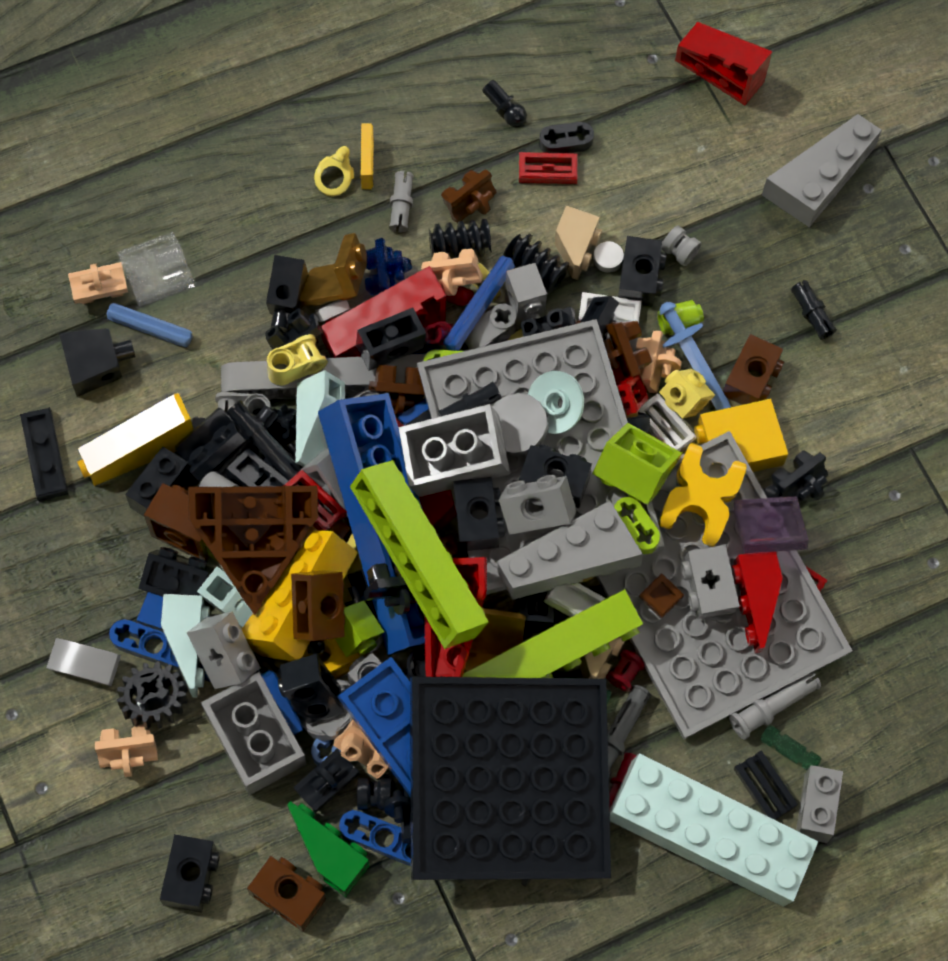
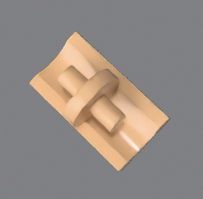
M463 249L459 253V257L453 259L445 252L434 253L431 261L422 263V270L428 266L432 268L447 296L456 295L458 286L482 283L483 275L478 267V258L473 249Z
M121 262L97 267L95 263L90 265L91 269L68 274L75 304L92 303L95 299L109 296L115 298L123 296L124 293L128 292Z
M653 331L651 338H638L636 350L646 347L652 359V363L640 369L641 379L649 393H658L661 377L667 378L671 372L680 370L682 361L675 357L676 350L674 348H663L662 345L665 341L662 339V331Z
M354 719L349 723L344 732L334 740L333 746L341 750L343 758L350 762L358 761L365 765L368 773L376 779L380 778L389 768Z
M144 724L131 728L132 737L120 738L119 730L114 728L102 730L100 741L95 742V752L98 756L100 768L111 767V770L123 769L125 778L132 777V767L144 766V762L158 760V750L154 734H151L150 729L145 730Z

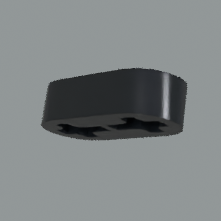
M585 122L550 125L541 130L539 147L543 153L583 152L592 146L594 130ZM582 133V136L585 137V140H579V137H577L576 134ZM548 137H553L556 144H551Z

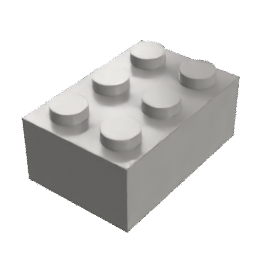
M491 404L399 427L408 484L419 497L454 489L453 481L487 477L494 479L510 475L500 417Z
M259 672L250 676L242 684L233 685L201 702L205 715L248 795L307 765L302 749Z

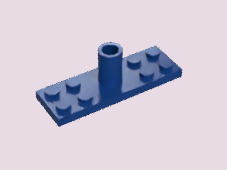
M390 657L337 697L411 797L410 681L394 659Z

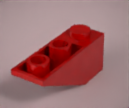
M776 548L740 554L733 561L734 565H731L734 584H739L741 596H738L739 610L741 615L746 614L748 627H745L746 640L749 646H753L755 654L760 653L765 648L783 580Z

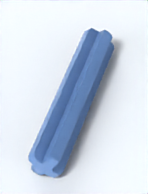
M112 303L107 310V318L109 320L179 346L188 347L193 335L190 330L122 305Z

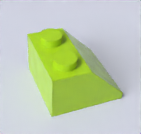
M626 423L606 442L592 474L599 477L604 484L617 487L626 492L629 497L648 505L659 493L680 459L682 452L630 423Z

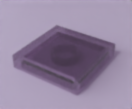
M797 496L734 500L733 510L744 553L808 550L809 539Z

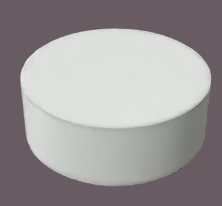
M610 241L603 242L596 247L593 261L599 270L607 273L614 272L621 267L624 253L618 244Z

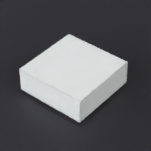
M337 300L315 310L316 312L314 313L319 318V322H322L351 308L347 300Z

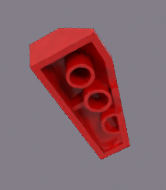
M486 557L452 559L462 578L466 580L469 590L478 605L482 608L487 592ZM425 617L426 677H463L473 639L444 649Z

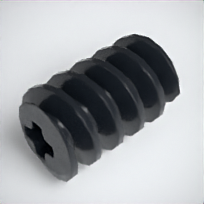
M482 219L480 228H478L475 220H471L468 229H466L463 221L458 222L456 230H454L451 222L446 223L445 231H442L439 223L434 225L433 233L429 229L431 257H433L434 253L445 252L450 255V252L453 251L455 257L458 258L459 253L463 249H477L480 257H484L486 248H489L490 252H492L490 228L487 219Z
M530 233L524 238H521V234L516 235L506 247L503 256L510 257L513 260L514 269L536 263L545 290L548 289V294H551L565 278L570 263L566 261L559 266L560 256L558 254L549 259L551 249L548 247L540 252L542 242L537 241L531 245L533 235Z

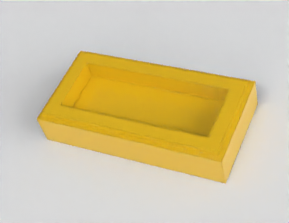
M361 123V189H372L374 162L372 123Z

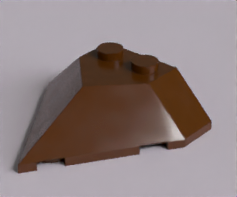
M317 486L188 487L189 521L247 606L256 615L269 591L274 587L299 548L301 541L318 518Z

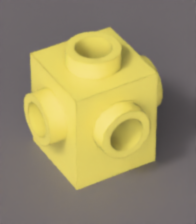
M693 369L673 371L665 379L666 385L659 391L664 397L667 407L678 413L682 419L696 416L715 396L705 384V378Z

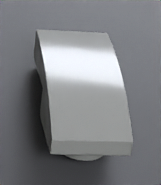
M56 638L46 668L54 672L112 686L121 655Z

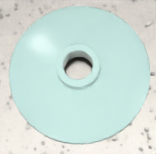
M549 371L540 375L532 383L528 395L538 400L546 411L549 420L548 433L560 434L572 429L580 420L584 409V395L578 381L566 372ZM560 397H562L563 400L561 408L558 406V400Z

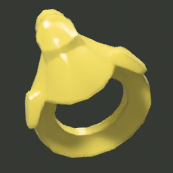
M342 146L332 156L325 157L315 171V185L324 195L334 197L343 194L350 186L352 179H354V168L350 165V151L347 146ZM332 166L341 169L344 175L342 184L334 189L325 187L321 181L323 171Z

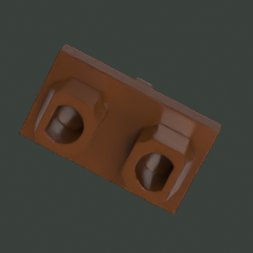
M471 169L462 179L463 187L457 190L449 186L442 192L443 202L449 209L452 220L457 224L477 210L483 215H486L491 210L488 201L494 197L497 191L492 184V175L488 170L485 169L478 173Z
M638 321L612 322L607 324L606 328L610 338L603 340L612 370L621 366L625 377L630 375L634 377L641 374L640 369L652 363V359L646 347L633 351L630 345V340L642 336Z
M378 365L375 381H369V390L394 392L390 400L395 415H402L404 407H414V399L405 398V393L425 395L418 368L406 367L405 383L402 384L395 383L397 366Z

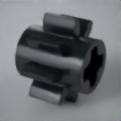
M286 404L278 410L274 408L273 410L278 414V419L268 430L269 433L277 441H282L283 445H286L291 439L296 441V410L288 408Z

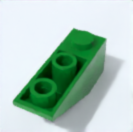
M290 801L287 804L289 813L319 878L346 898L370 867L369 860L366 858L368 853L358 844L352 842L348 845L340 839L341 832L331 824L326 822L323 826L314 819L316 814L306 805L300 803L296 806Z

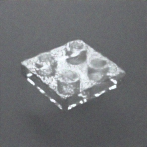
M174 232L117 252L139 307L195 287L185 255L179 242H177Z

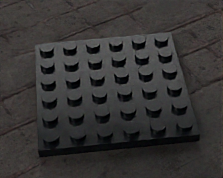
M411 677V880L610 879L611 853L606 679Z

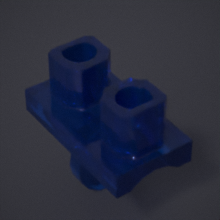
M384 238L376 239L375 247L366 250V268L368 270L377 268L378 274L365 277V288L370 295H378L396 285L397 281L405 279L404 273L412 269L411 260L403 257L402 251H394L392 247H387Z

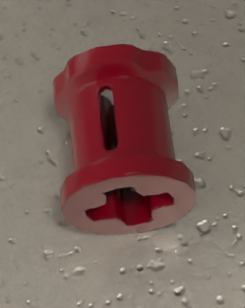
M622 650L620 653L621 659L614 670L607 673L606 679L616 688L630 692L632 681L639 670L645 669L643 659L629 650Z

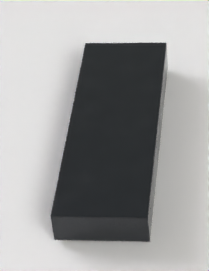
M51 408L20 414L37 500L42 501L68 495Z

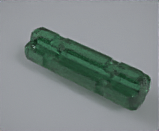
M769 725L761 736L762 742L770 747L774 745L776 751L796 764L799 761L804 769L808 770L810 765L818 766L822 758L813 751L807 752V747L788 735L784 734L782 736L779 734L781 731L774 726Z

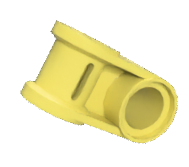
M312 334L304 335L291 343L270 351L267 356V374L272 383L280 386L287 385L290 382L315 374L325 368L328 361L325 356H321L317 349L315 336ZM277 364H285L288 367L280 370L276 369L274 366H276Z

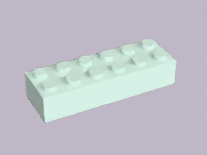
M640 753L631 761L609 810L611 822L783 907L794 901L818 841Z

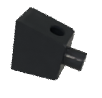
M279 255L274 256L266 300L269 313L273 315L271 327L278 325L284 332H287L290 325L287 318L296 309H302L303 305L301 304L300 297L309 275L305 260Z
M106 328L59 333L72 386L77 397L120 379L122 374L118 362L136 357L131 340L113 344L110 331Z

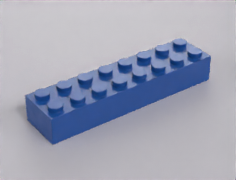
M389 393L337 400L318 411V415L369 587L367 571L373 565L385 563L388 566L390 576L397 577L394 569L396 565L352 492L350 485L361 469L391 460L394 461L398 470L403 474L405 482L409 487L399 427ZM410 488L414 497L419 501L421 505L419 496ZM384 599L372 600L378 622L384 630L382 636L388 655L412 650L425 644V616L418 603L411 604L407 614L398 615L392 606H385Z

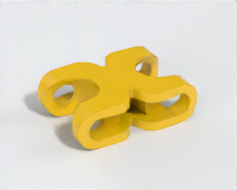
M690 443L676 473L677 483L681 487L671 490L665 501L658 524L659 527L671 529L680 514L695 512L702 517L705 523L704 535L702 537L703 543L710 547H715L730 514L729 508L725 503L732 501L738 493L747 465L740 461H734L725 476L720 478L709 477L703 473L700 466L703 452L702 447Z

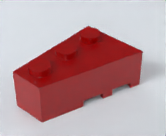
M697 22L678 44L675 61L741 104L746 105L765 82L773 51Z

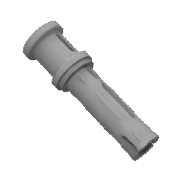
M812 672L783 687L766 699L754 701L750 707L738 714L734 712L729 715L734 731L743 740L749 738L750 732L762 725L768 726L774 720L773 716L816 689L821 688L819 678L813 680L812 678L816 674Z

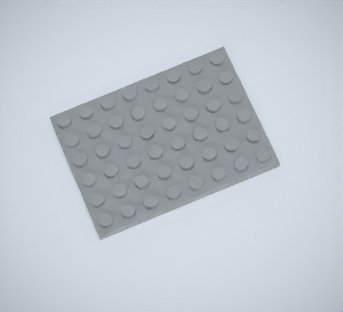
M597 319L417 363L431 419L441 417L437 411L462 399L461 395L465 393L469 395L490 384L492 381L500 392L498 394L503 398L506 395L516 393L528 395L532 383L543 373L562 371L570 374L578 381L583 391L584 409L578 423L567 432L560 434L547 433L546 439L539 445L550 446L557 453L566 456L570 454L582 456L587 462L592 463L591 476L580 508H576L577 511L572 520L608 501H611L614 506L619 499L629 497L626 492L617 487L604 484L599 477L592 474L606 442L628 423ZM562 397L558 400V406L561 408L563 404ZM507 455L510 475L492 479L493 488L499 487L500 496L507 485L519 481L527 455ZM554 469L548 475H555L558 478L562 477L564 473L561 470ZM450 489L456 509L454 489ZM531 499L532 503L536 506H543L540 500ZM652 501L648 505L639 502L660 533L659 545L654 552L664 550L665 544ZM501 506L495 507L496 518L503 517L505 534L504 537H499V548L467 551L468 558L486 557L487 559L486 594L506 590L505 585L497 574V561L563 525L509 535ZM623 507L621 517L628 516L632 523H635L633 519L634 509L627 510ZM478 509L473 511L471 515L476 519H483L488 513L485 510ZM638 528L637 530L640 533V538L638 542L641 543L645 541L648 545L651 544L650 541L652 535L649 534L646 536L643 534L641 529Z
M730 431L700 445L703 449L700 466L703 473L709 477L720 478L727 474L734 461H740L747 465L738 493L732 501L725 503L729 508L730 514L716 546L726 545L730 566L734 565L733 561L740 554L776 548L783 580L765 648L760 653L755 654L753 646L748 645L745 636V627H748L746 614L741 615L739 608L735 613L697 619L696 611L692 612L690 610L688 593L692 591L689 580L685 581L683 578L681 562L685 561L684 557L688 551L710 548V546L705 545L702 541L705 523L702 517L695 512L680 514L671 529L660 527L665 549L643 555L641 566L617 570L613 574L596 576L607 598L625 589L643 625L637 627L640 633L631 637L630 641L638 656L643 659L645 669L683 739L852 652L849 643ZM684 454L681 455L659 493L652 499L658 522L671 490L681 487L677 483L676 473ZM661 573L684 594V597L662 619L639 598V595ZM706 576L702 584H708L709 589H711L715 582L709 581ZM735 584L737 597L741 596L739 584Z

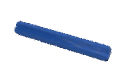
M501 256L444 339L443 344L447 350L459 351L506 281V271L514 269L515 265L510 257Z

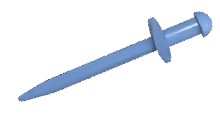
M665 302L660 307V315L664 314L675 335L662 345L663 348L679 343L693 370L699 372L705 378V384L715 394L711 402L716 411L730 408L729 401L691 336L703 327L702 323L685 328L674 309L677 306L672 302Z

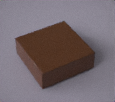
M662 573L639 595V598L660 619L684 597V594Z

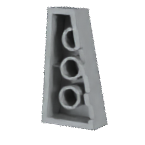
M857 114L767 177L762 196L810 227L874 150L882 130Z
M608 501L572 520L571 524L563 525L497 561V574L514 600L552 590L556 586L582 582L586 578L613 574L617 570L628 567L629 569L641 566L643 554L611 501Z

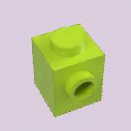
M365 601L345 607V637L334 639L346 657L358 652L361 656L365 655L377 646L375 641L384 633V630Z

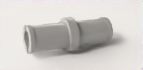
M404 171L395 173L394 194L390 197L392 212L389 229L393 232H396V226L398 225L399 233L408 231L409 209L413 207L411 190L414 175L410 172H407L406 178H404Z

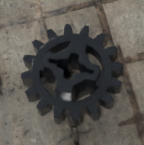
M157 661L154 668H149L146 662L143 663V670L138 671L136 668L131 669L133 674L131 678L123 676L122 681L125 687L117 688L120 697L117 699V702L125 720L131 719L133 726L136 727L143 722L145 730H149L151 724L156 723L160 729L163 726L162 721L174 722L172 716L174 713L183 714L184 711L181 704L188 703L186 695L188 688L181 672L174 673L172 665L169 664L165 669H162L161 663ZM170 685L173 687V694H172V695L169 694V692H170L169 686H170ZM133 695L136 696V698H135L136 705H135V706H134V704L132 703Z

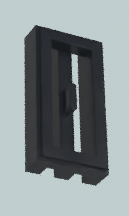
M762 750L734 767L735 773L764 815L776 820L797 807V802ZM758 762L787 805L784 806L755 763ZM747 768L751 770L777 809L774 813L745 770Z

